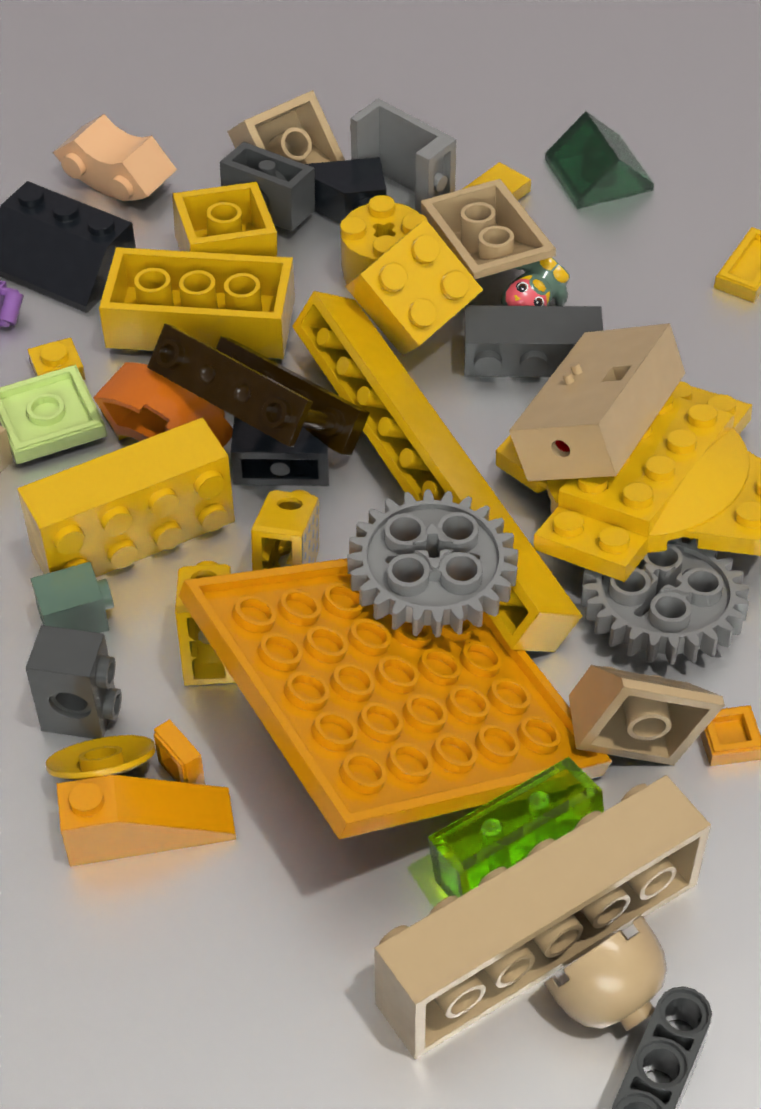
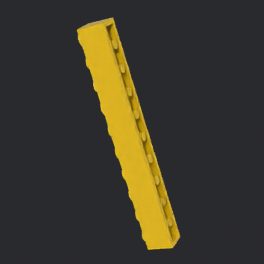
M313 291L292 326L340 397L370 412L363 432L404 492H409L416 501L423 500L425 490L430 489L434 500H442L444 494L447 491H451L453 503L459 504L469 496L472 497V510L476 511L487 505L490 507L489 521L503 518V533H513V549L518 550L516 585L511 586L509 602L500 601L498 615L495 617L488 614V616L511 650L555 652L583 615L355 299Z

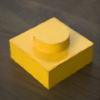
M71 337L27 349L35 376L76 365L83 380H86L84 367Z

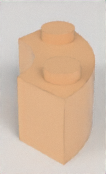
M105 114L82 126L53 152L61 162L63 170L70 177L80 179L94 190L121 201H135L147 198L177 170L153 136L141 138L130 135L115 126Z

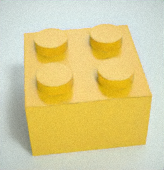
M257 182L172 193L174 232L180 251L277 257V231Z
M426 219L404 235L345 286L402 356L424 343L483 291L482 287Z

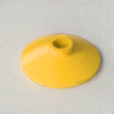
M117 735L87 740L63 748L51 755L46 760V769L54 777L72 781L106 775H121L137 768L150 759L156 751L155 743L148 737L138 735Z

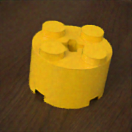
M387 195L374 196L369 200V204L351 211L340 223L341 267L345 283L348 284L404 235L423 220H427V218L409 206L395 203L394 199Z

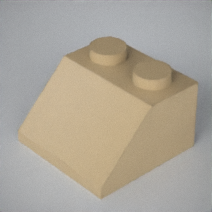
M313 90L246 119L227 131L235 149L241 143L246 142L303 164L345 160Z
M591 665L569 694L576 749L673 766L725 706L723 696L691 683L666 679L657 675L649 676L617 670L608 666Z

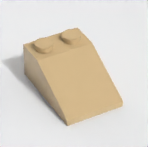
M501 179L421 200V214L427 218L430 225L474 279L556 256V248Z

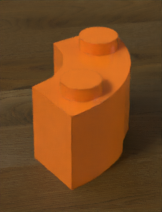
M125 362L93 397L117 435L128 436L142 441L203 417L223 448L232 438L233 428L225 419L224 410L147 368L148 365Z

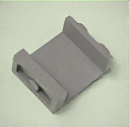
M379 98L350 118L351 160L380 157L383 175L415 192V210L421 214V200L455 191L457 139Z

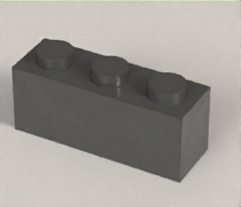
M466 305L464 321V376L551 377L585 332L603 331L601 306Z

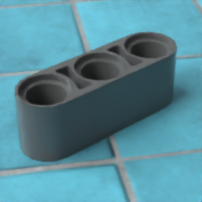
M684 986L674 987L664 992L658 1000L615 1098L612 1109H679L703 1051L711 1023L712 1011L710 1003L703 994L695 989ZM669 1021H685L691 1025L693 1030H677L669 1024ZM652 1070L662 1071L670 1076L672 1082L664 1084L654 1082L648 1078L646 1072Z

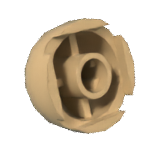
M642 915L632 922L638 933L627 939L622 930H619L564 968L563 971L569 978L568 981L561 985L554 975L544 982L556 1003L570 1018L585 1027L599 1029L621 1022L625 1030L628 1031L653 1014L655 1008L650 1000L664 986L667 967L665 953L655 933Z

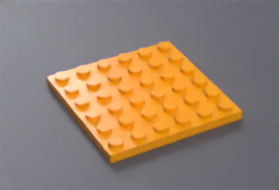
M347 558L187 579L183 582L179 598L339 840L604 776L612 762L607 754L576 749L570 707L526 651L511 650L485 612H483L481 627L478 628L468 620H464L462 634L459 635L450 625H443L441 636L435 637L431 626L424 625L418 636H414L412 633V623L406 621L401 627L394 630L392 629L391 614L376 620L373 618L374 604L369 606H361L359 604V591L351 590V574H348Z

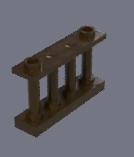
M166 323L147 368L289 447H294L303 427L330 449L341 455L352 456L370 412L231 338L221 336L215 349Z

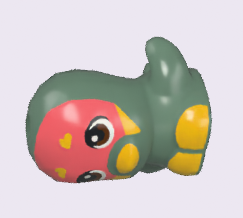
M553 257L516 267V270H524L525 273L507 285L501 296L502 306H549L553 298L555 299L556 306H564L568 298L566 285L570 275Z

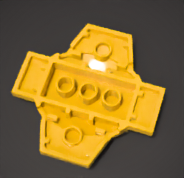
M680 381L616 476L527 481L511 435L496 449L497 467L536 493L546 490L551 500L550 510L552 514L534 534V549L536 551L622 582L629 578L647 553L667 551L668 541L682 537L692 540L696 538L698 549L761 556V458L747 451L746 445L740 436V433L751 420L752 404L736 400L728 395L699 389Z

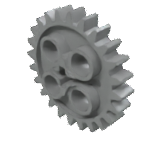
M428 489L425 490L423 500L416 501L409 492H405L404 504L400 506L388 498L385 500V514L371 508L369 510L368 523L358 522L356 524V537H350L347 571L348 574H351V590L359 591V604L361 606L374 604V619L378 620L391 614L392 629H398L406 621L412 623V633L414 636H418L424 625L431 626L435 637L441 636L443 625H450L459 635L462 634L464 620H468L479 628L482 626L483 612L496 617L499 613V602H509L511 586L516 585L518 550L513 549V533H503V518L489 521L490 507L486 505L476 511L472 510V497L469 496L459 504L453 503L451 491H447L442 500H434L432 492Z
M682 538L667 542V551L647 553L625 582L592 570H584L581 605L586 606L585 619L595 621L594 633L598 635L610 632L609 646L611 647L623 642L627 643L628 656H633L641 649L647 651L648 662H653L658 653L666 655L670 664H675L677 654L683 653L689 661L694 663L697 659L698 650H702L705 654L713 657L716 654L717 644L728 648L731 645L732 635L741 634L743 621H746L749 601L747 600L749 586L742 584L743 571H731L733 565L731 557L717 560L718 551L698 549L696 538L689 544L683 543Z

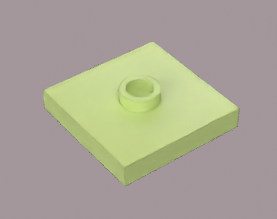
M76 365L0 387V426L7 430L11 452L16 464L107 437L105 424Z

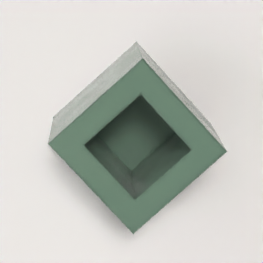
M91 562L30 578L43 625L96 633L109 631L106 610L114 608L111 591L106 579L97 581Z

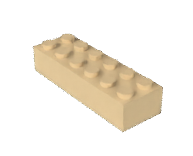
M667 775L648 786L643 783L633 787L618 804L602 813L600 811H593L587 814L577 823L574 830L557 840L552 838L543 840L529 852L525 859L508 869L506 867H499L492 870L481 880L476 888L459 898L457 896H449L443 899L431 910L428 916L410 927L402 925L389 931L381 939L379 945L374 947L376 1006L413 1058H419L583 956L619 930L623 931L633 925L632 922L641 915L643 917L649 915L697 885L711 824Z

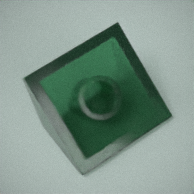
M587 111L545 153V161L577 209L654 190V183L621 136Z

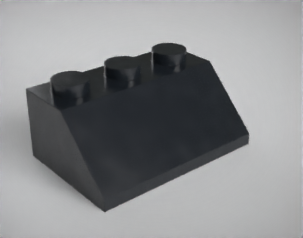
M29 181L25 182L0 206V277L86 313L102 299L116 247L136 248L132 222Z

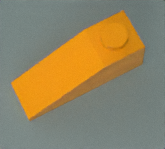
M106 775L56 783L60 830L70 866L236 840L228 787L122 775Z

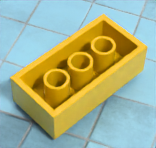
M116 247L99 306L105 347L154 351L166 323L215 349L222 336L231 338L267 358L284 359L295 301L293 258Z
M203 417L17 488L32 554L43 574L91 562L95 576L98 577L118 568L127 567L133 562L163 550L172 549L180 543L205 533L219 530L223 526L235 522L229 457Z

